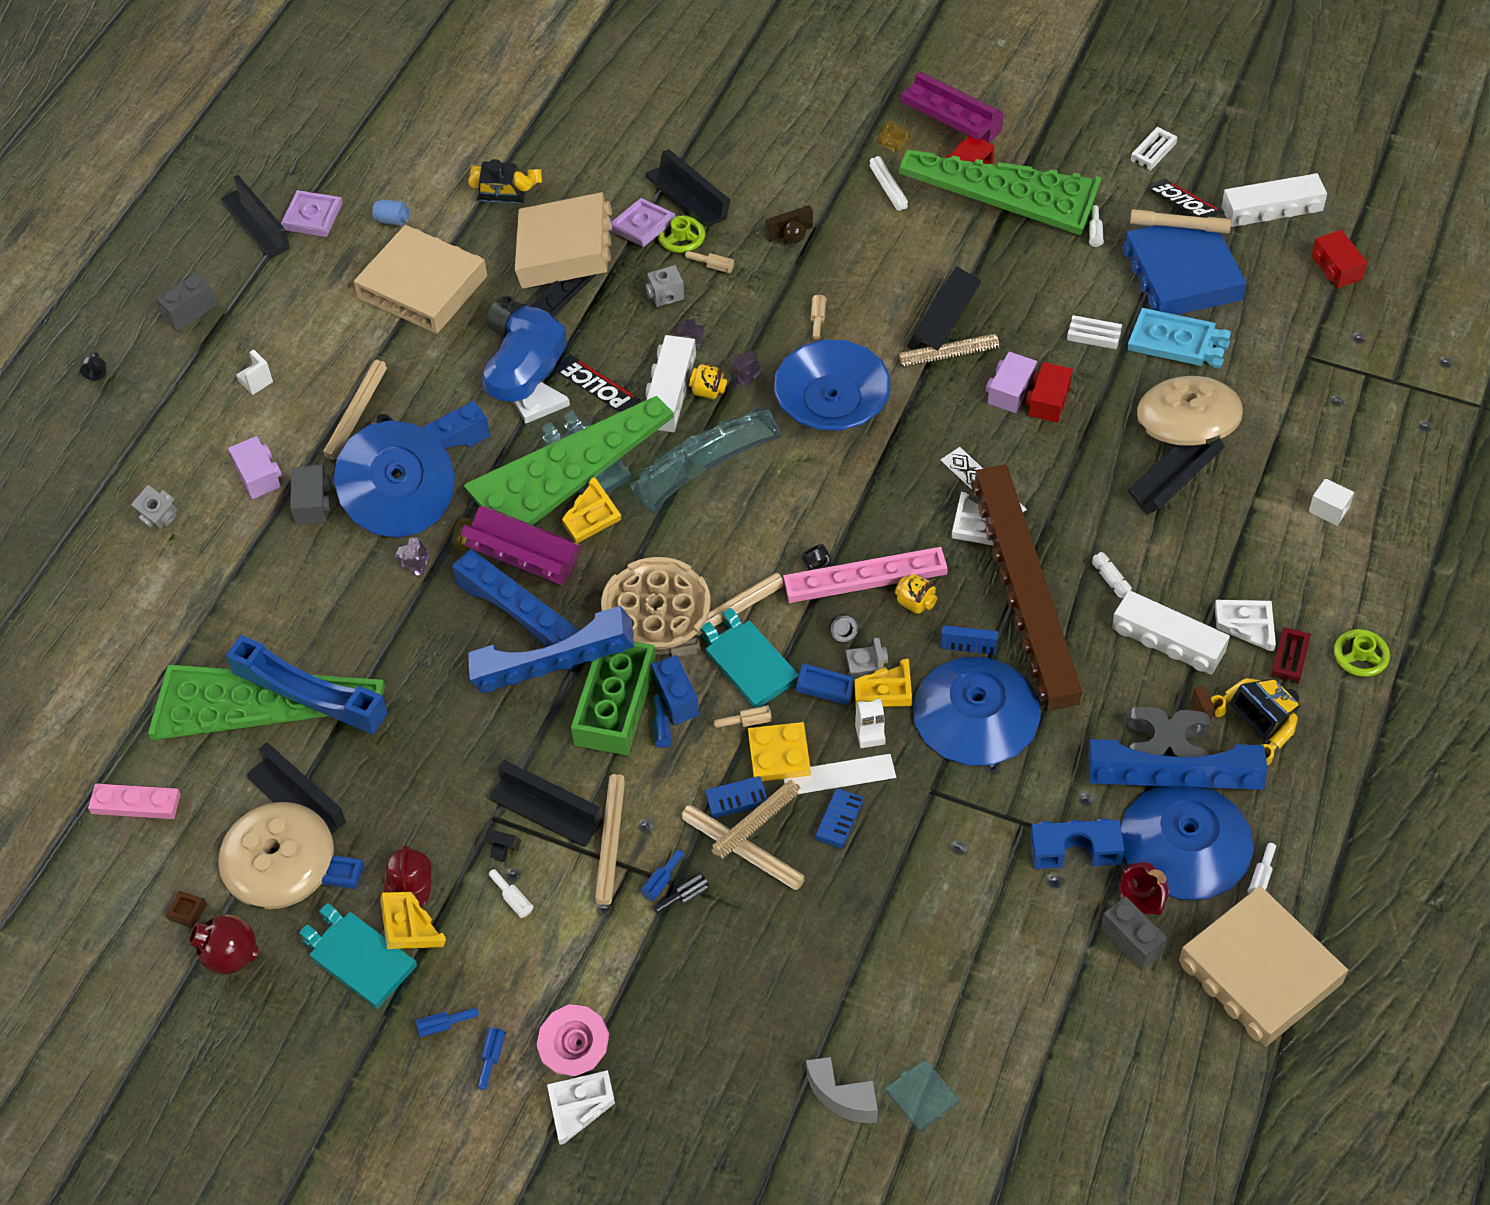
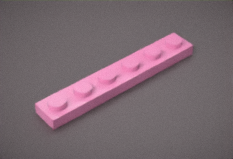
M937 547L783 575L788 601L793 603L897 584L904 576L909 577L911 574H918L924 578L947 575L948 568L942 548Z

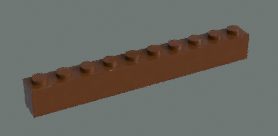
M1004 464L978 469L975 473V481L971 482L972 493L974 497L978 496L979 498L978 510L981 519H986V536L988 541L992 540L994 545L992 553L995 563L999 562L1001 567L999 571L1002 585H1007L1008 605L1010 608H1014L1016 613L1014 615L1015 627L1023 635L1021 640L1024 654H1029L1031 660L1029 662V669L1032 678H1036L1038 682L1037 695L1039 701H1044L1047 711L1079 705L1082 689L1008 466Z

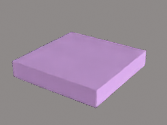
M297 190L281 225L286 231L327 237L342 206V198Z
M640 198L611 222V232L644 247L671 225V221L675 218V213Z

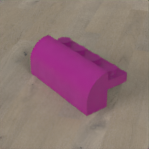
M923 72L917 73L914 83L901 93L900 102L976 140L981 138L990 143L1002 132L1003 112Z
M479 506L473 524L464 525L460 534L467 538L465 546L560 585L568 579L583 546L487 506Z

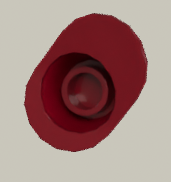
M404 845L402 850L393 853L386 865L384 893L412 892L418 900L419 906L423 907L429 899L431 891L432 868L429 858L419 851L409 849L407 845Z

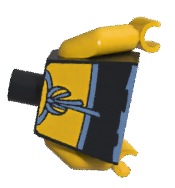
M492 159L489 162H482L481 167L471 165L469 185L475 189L479 187V201L524 204L525 191L531 189L536 183H542V169L527 170L528 176L520 172L516 164Z
M1245 678L1225 691V696L1215 695L1211 697L1213 705L1220 706L1215 710V717L1224 716L1226 705L1229 703L1238 715L1264 741H1270L1269 744H1263L1265 753L1269 755L1266 759L1267 765L1271 764L1273 760L1274 750L1276 748L1280 749L1295 732L1298 722L1296 713L1300 708L1299 695L1294 689L1286 690L1275 679L1255 680Z

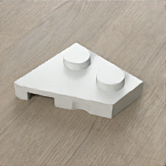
M542 382L528 398L516 402L512 401L525 424L570 406L567 396Z
M961 492L952 530V538L993 545L992 540L988 541L985 532L986 519H981L978 504L969 499V494Z
M1216 600V629L1266 650L1274 651L1276 642L1271 601Z

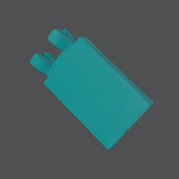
M732 607L722 613L726 619L723 621V625L728 630L718 635L710 621L701 628V631L704 633L701 635V639L709 645L705 648L706 655L753 708L763 706L797 683L799 674L750 620L742 624Z
M327 903L319 912L324 916L323 922L330 927L320 937L313 928L306 925L299 932V935L304 938L302 942L313 950L309 954L312 961L375 1009H378L417 967V963L401 949H387L386 938L354 914L349 912L343 918L335 908Z

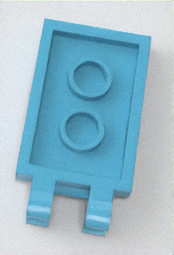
M1142 308L1128 342V350L1202 366L1203 362L1206 361L1214 368H1221L1224 361L1222 358L1224 351L1228 350L1230 345L1231 331L1215 329L1216 323Z

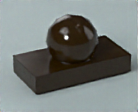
M808 205L766 219L765 231L767 240L772 242L784 237L790 243L800 242L803 240L806 230L813 228V210Z

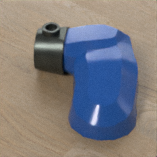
M504 295L493 303L486 321L487 327L504 340L500 349L486 364L481 382L484 391L491 397L501 401L516 402L528 398L535 391L536 387L552 373L567 346L565 327L548 312L539 308L529 307L527 304L515 301L510 295Z

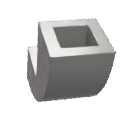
M831 1057L806 1060V1073L811 1089L826 1108L836 1115L851 1121L861 1123L877 1122L878 1108L873 1081L835 1086Z

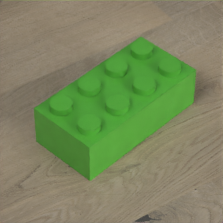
M634 641L633 648L592 661L571 726L574 746L629 755L653 676L651 664L656 663L654 645Z

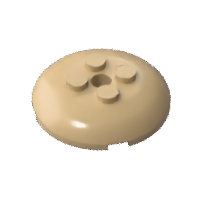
M1181 376L1158 383L1144 394L1137 408L1138 422L1146 428L1147 434L1160 441L1176 445L1206 444V439L1216 436L1221 439L1238 427L1243 415L1242 402L1233 389L1218 380L1202 376Z
M651 557L634 561L628 564V568L618 575L614 574L603 591L601 600L602 611L621 606L632 620L633 640L635 642L652 644L655 646V651L671 649L692 639L701 630L710 612V593L703 577H699L698 574L691 570V566L672 558Z
M275 802L259 806L239 818L225 835L218 860L221 879L228 891L237 900L248 906L251 904L264 907L265 909H280L294 905L307 898L322 884L321 880L324 875H327V869L334 855L333 838L324 820L316 812L303 805L290 802ZM272 848L278 849L277 852L270 854Z

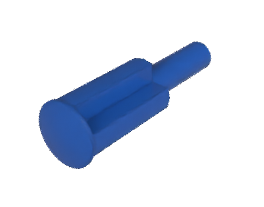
M655 695L653 699L656 719L652 720L655 745L658 748H667L672 745L668 716L664 717L662 696Z
M677 850L663 869L658 867L642 887L640 892L646 899L655 901L671 880V871L684 856L681 850Z
M475 1007L448 1015L446 1011L416 1020L417 1031L422 1038L451 1029L450 1024L477 1017L479 1015L478 1008Z
M499 1028L488 1029L481 1055L484 1064L477 1086L479 1090L487 1089L492 1066L497 1064L506 1035V1032Z

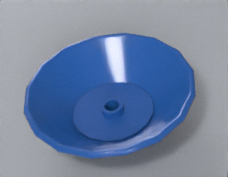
M820 340L803 345L785 357L775 373L774 393L781 409L796 422L817 430L842 431L863 425L881 412L890 396L891 377L882 359L867 347L847 340Z
M392 420L368 425L349 438L337 457L334 484L339 503L351 519L373 534L396 538L421 533L441 519L452 500L455 481L449 454L434 435L415 424ZM399 471L401 477L394 478L391 473Z
M986 657L958 658L937 666L921 681L913 699L914 724L925 744L943 758L967 766L995 765L1017 756L1033 740L1041 720L1039 699L1027 678L1008 664ZM978 698L982 701H974L973 699Z
M1159 786L1142 793L1125 812L1121 824L1124 845L1123 857L1127 864L1140 862L1152 864L1157 870L1165 874L1169 886L1168 896L1179 900L1210 899L1231 890L1247 873L1254 851L1250 825L1238 807L1216 790L1209 788ZM1188 828L1191 829L1193 832L1189 833L1186 832L1184 829Z

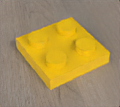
M804 722L748 728L754 777L760 776L761 781L811 776Z

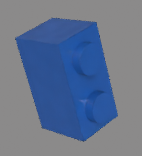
M675 655L651 664L654 685L659 695L662 696V702L672 724L676 725L698 717V698L678 656Z

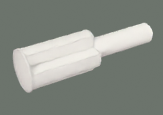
M1093 205L1091 207L1092 220L1089 222V244L1093 247H1099L1104 243L1103 223L1099 220V207Z
M1274 843L1267 844L1262 862L1256 866L1250 887L1247 890L1249 894L1259 886L1265 890L1267 888L1272 872L1270 864L1276 849Z
M495 869L489 872V876L503 891L504 900L518 916L524 918L529 915L533 910V905L515 885L509 886Z

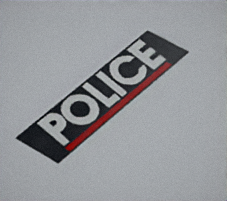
M1167 179L1146 186L1199 217H1215L1224 213L1219 208Z
M571 354L554 369L619 412L631 408L641 401L640 398Z

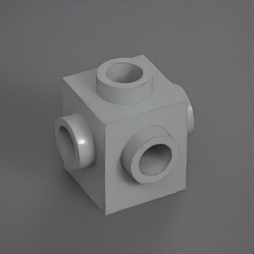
M675 265L647 273L648 284H645V290L648 298H653L656 307L685 299L683 280Z
M149 485L145 487L131 504L141 514L139 519L150 528L155 525L160 530L172 523L178 511L172 503L175 500L164 490L158 493Z

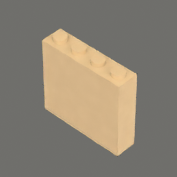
M603 192L519 209L515 272L522 289L553 283L556 280L564 281L607 272L608 262L611 261L608 246H611L609 231L612 230L609 216L612 215V208L610 202L605 201Z
M404 225L354 280V285L359 299L438 334L485 280L487 271L485 260L480 256L466 252L458 246L443 242L441 239L425 234L419 229Z
M1261 886L1183 946L1179 958L1185 972L1191 976L1194 975L1202 983L1206 993L1211 997H1216L1224 1005L1228 1015L1233 1019H1238L1246 1027L1249 1036L1255 1041H1260L1265 1047L1342 985L1348 973V969Z

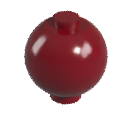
M230 914L215 916L205 924L197 922L191 931L188 943L189 946L196 947L197 957L205 968L211 972L223 975L233 974L245 968L249 962L255 960L259 950L252 927L244 919Z

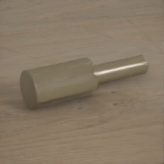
M694 637L680 646L655 651L656 656L672 654V657L675 655L679 657L700 653V643L698 638Z

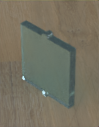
M926 1059L910 1071H903L902 1077L885 1088V1091L919 1132L936 1119L941 1120L943 1114L960 1101Z

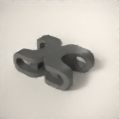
M1134 707L1127 713L1128 727L1132 731L1146 734L1151 739L1148 742L1133 743L1129 748L1149 754L1171 757L1209 755L1206 749L1193 746L1186 741L1187 738L1201 737L1208 732L1210 717L1206 713L1180 710L1174 714L1172 719H1168L1165 711L1156 707Z

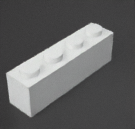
M1318 173L1225 189L1221 207L1226 218L1231 219V227L1323 211L1327 192Z
M665 335L663 345L658 346V362L652 366V383L647 384L646 398L648 400L658 396L674 414V418L658 430L675 432L696 358L695 339Z
M1130 590L1114 613L1112 629L1120 635L1135 639L1148 648L1159 650L1172 659L1185 662L1196 670L1204 671L1211 675L1225 654L1230 637L1221 631Z

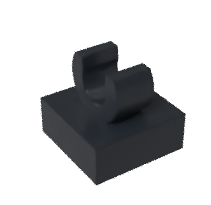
M487 829L485 841L493 845L490 857L494 858V860L505 862L508 849L519 850L521 839L515 835Z

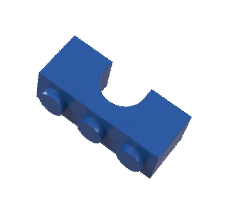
M1102 818L1086 822L1070 820L1065 823L1043 821L1038 824H1032L1030 843L1034 869L1063 868L1065 850L1074 846L1082 847L1088 851L1091 856L1092 866L1122 864L1124 845L1120 820Z

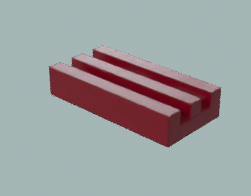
M1283 627L1271 675L1272 678L1281 676L1284 681H1288L1289 678L1294 680L1293 683L1299 684L1311 636L1310 633ZM1287 636H1290L1292 641L1285 669H1281L1279 667ZM1302 639L1303 644L1296 672L1290 670L1297 641Z

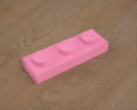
M95 784L88 809L91 814L174 819L181 794L178 789Z

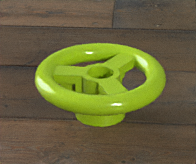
M675 216L671 221V225L657 236L659 243L666 250L674 253H686L687 251L695 250L703 243L705 229L702 224L692 217ZM690 225L697 229L698 235L691 232ZM671 226L672 233L669 237L665 238V231ZM688 240L692 242L684 246L673 245L676 241Z
M1355 629L1343 633L1337 639L1334 645V656L1340 667L1348 673L1360 677H1370L1381 673L1387 667L1390 661V650L1386 642L1379 635L1368 630ZM1355 638L1351 653L1343 656V645L1348 640ZM1376 646L1380 648L1382 657L1375 653ZM1356 660H1367L1376 666L1363 669L1355 667L1350 663Z

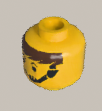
M700 364L698 368L694 367L689 387L692 388L694 395L714 400L717 398L718 393L724 394L727 379L723 378L724 373L721 368Z
M911 574L909 577L904 576L895 590L898 603L915 614H920L926 609L931 610L937 601L935 585L918 574Z

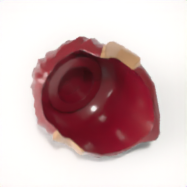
M1148 862L1129 864L1125 867L1119 884L1120 897L1124 898L1126 896L1144 915H1161L1169 895L1167 878L1162 871L1157 870Z

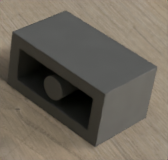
M194 273L156 298L163 319L176 331L217 305L211 286L197 273Z
M323 465L291 468L290 509L295 525L327 522V511H331V499L329 495L327 496V491L331 490L332 485L331 477L325 474Z
M1126 896L1103 913L1100 930L1141 971L1164 954L1168 938Z

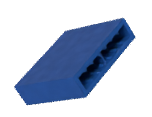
M1158 225L1126 233V240L1122 245L1123 253L1131 262L1133 274H1137L1140 280L1142 292H1146L1151 310L1179 315L1243 300L1247 283L1221 233Z

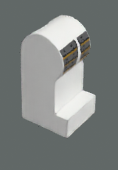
M880 698L870 702H857L855 727L860 748L885 745L884 712Z

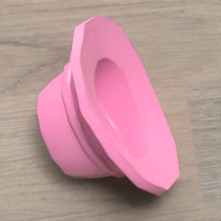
M568 1004L552 1012L540 1027L537 1048L541 1061L557 1074L577 1076L595 1068L606 1054L609 1032L603 1018L587 1006ZM581 1040L582 1044L578 1046V1041Z

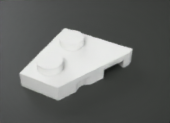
M608 1070L547 1085L560 1145L566 1143L615 1104Z

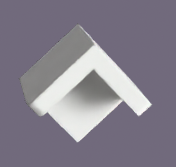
M253 349L249 352L253 364L237 374L238 381L252 395L273 383L267 362Z
M1325 479L1313 495L1309 512L1338 526L1350 508L1354 492Z

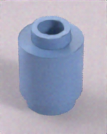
M382 199L374 203L372 215L373 219L378 220L379 223L403 226L410 218V209L405 202Z

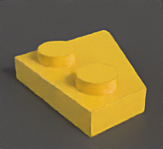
M594 477L589 481V486L585 492L576 499L574 507L568 510L563 517L562 524L573 541L579 543L619 522L621 514Z
M909 659L901 660L900 666L887 670L884 667L871 675H864L855 679L856 705L860 701L870 702L880 698L883 707L912 706Z
M412 892L382 893L380 901L387 949L444 947L446 942L444 934H439L431 924V917L419 906V902Z

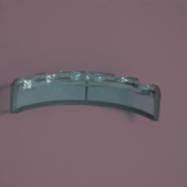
M758 408L752 410L741 418H730L723 421L717 427L708 431H702L655 459L652 466L641 470L637 474L640 479L632 482L630 487L649 511L654 514L658 512L659 507L668 497L695 477L737 454L780 438L782 433L769 409Z

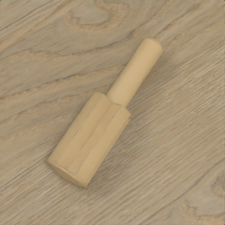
M687 251L685 254L688 259L707 263L706 267L722 272L731 273L734 267V259L709 253V256H705L691 251Z
M823 295L812 297L811 321L814 323L812 336L814 340L820 339L821 323L825 319L827 299Z
M768 705L741 710L740 715L714 720V726L719 728L742 723L743 727L771 722V710Z

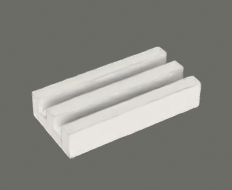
M1157 127L1131 154V161L1135 163L1138 160L1140 166L1143 167L1146 164L1147 169L1151 171L1176 144L1177 136ZM1162 136V138L1151 147V149L1146 153V155L1143 156L1142 154L1158 139V137Z
M1073 315L1067 340L1117 349L1122 324Z

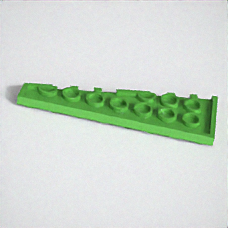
M913 150L906 151L898 172L899 174L1078 235H1082L1102 179L1099 176H1096L1095 179L1080 177L1079 173H1073L1072 176L1057 174V170L1041 172L1029 166L1000 162L997 165L984 164L983 160L975 159V162L962 161L960 157L956 156L941 158L934 155V153Z
M654 396L467 482L464 485L465 491L479 506L490 507L534 525L589 483L592 478L597 477L674 418L673 411L658 396Z
M168 665L148 735L151 740L327 717L328 715L232 674L231 669ZM312 675L321 680L344 687L357 688L359 685L382 696L385 689L384 680Z

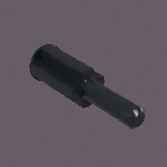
M699 872L675 887L676 893L653 906V910L659 914L680 900L685 903L709 888L707 879Z

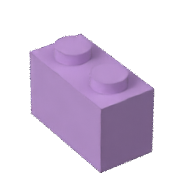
M1008 352L1006 358L999 361L996 368V376L994 378L991 377L987 383L986 392L989 393L988 404L1017 413L1032 385L1034 373L1037 369V361Z
M257 436L228 448L233 464L252 499L281 487L278 477L282 476L276 461L271 463L270 458H272L267 444L262 445Z

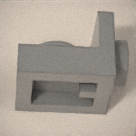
M879 638L873 639L872 647L846 650L851 677L859 678L864 675H871L875 671L884 668V663H888L886 647H881Z

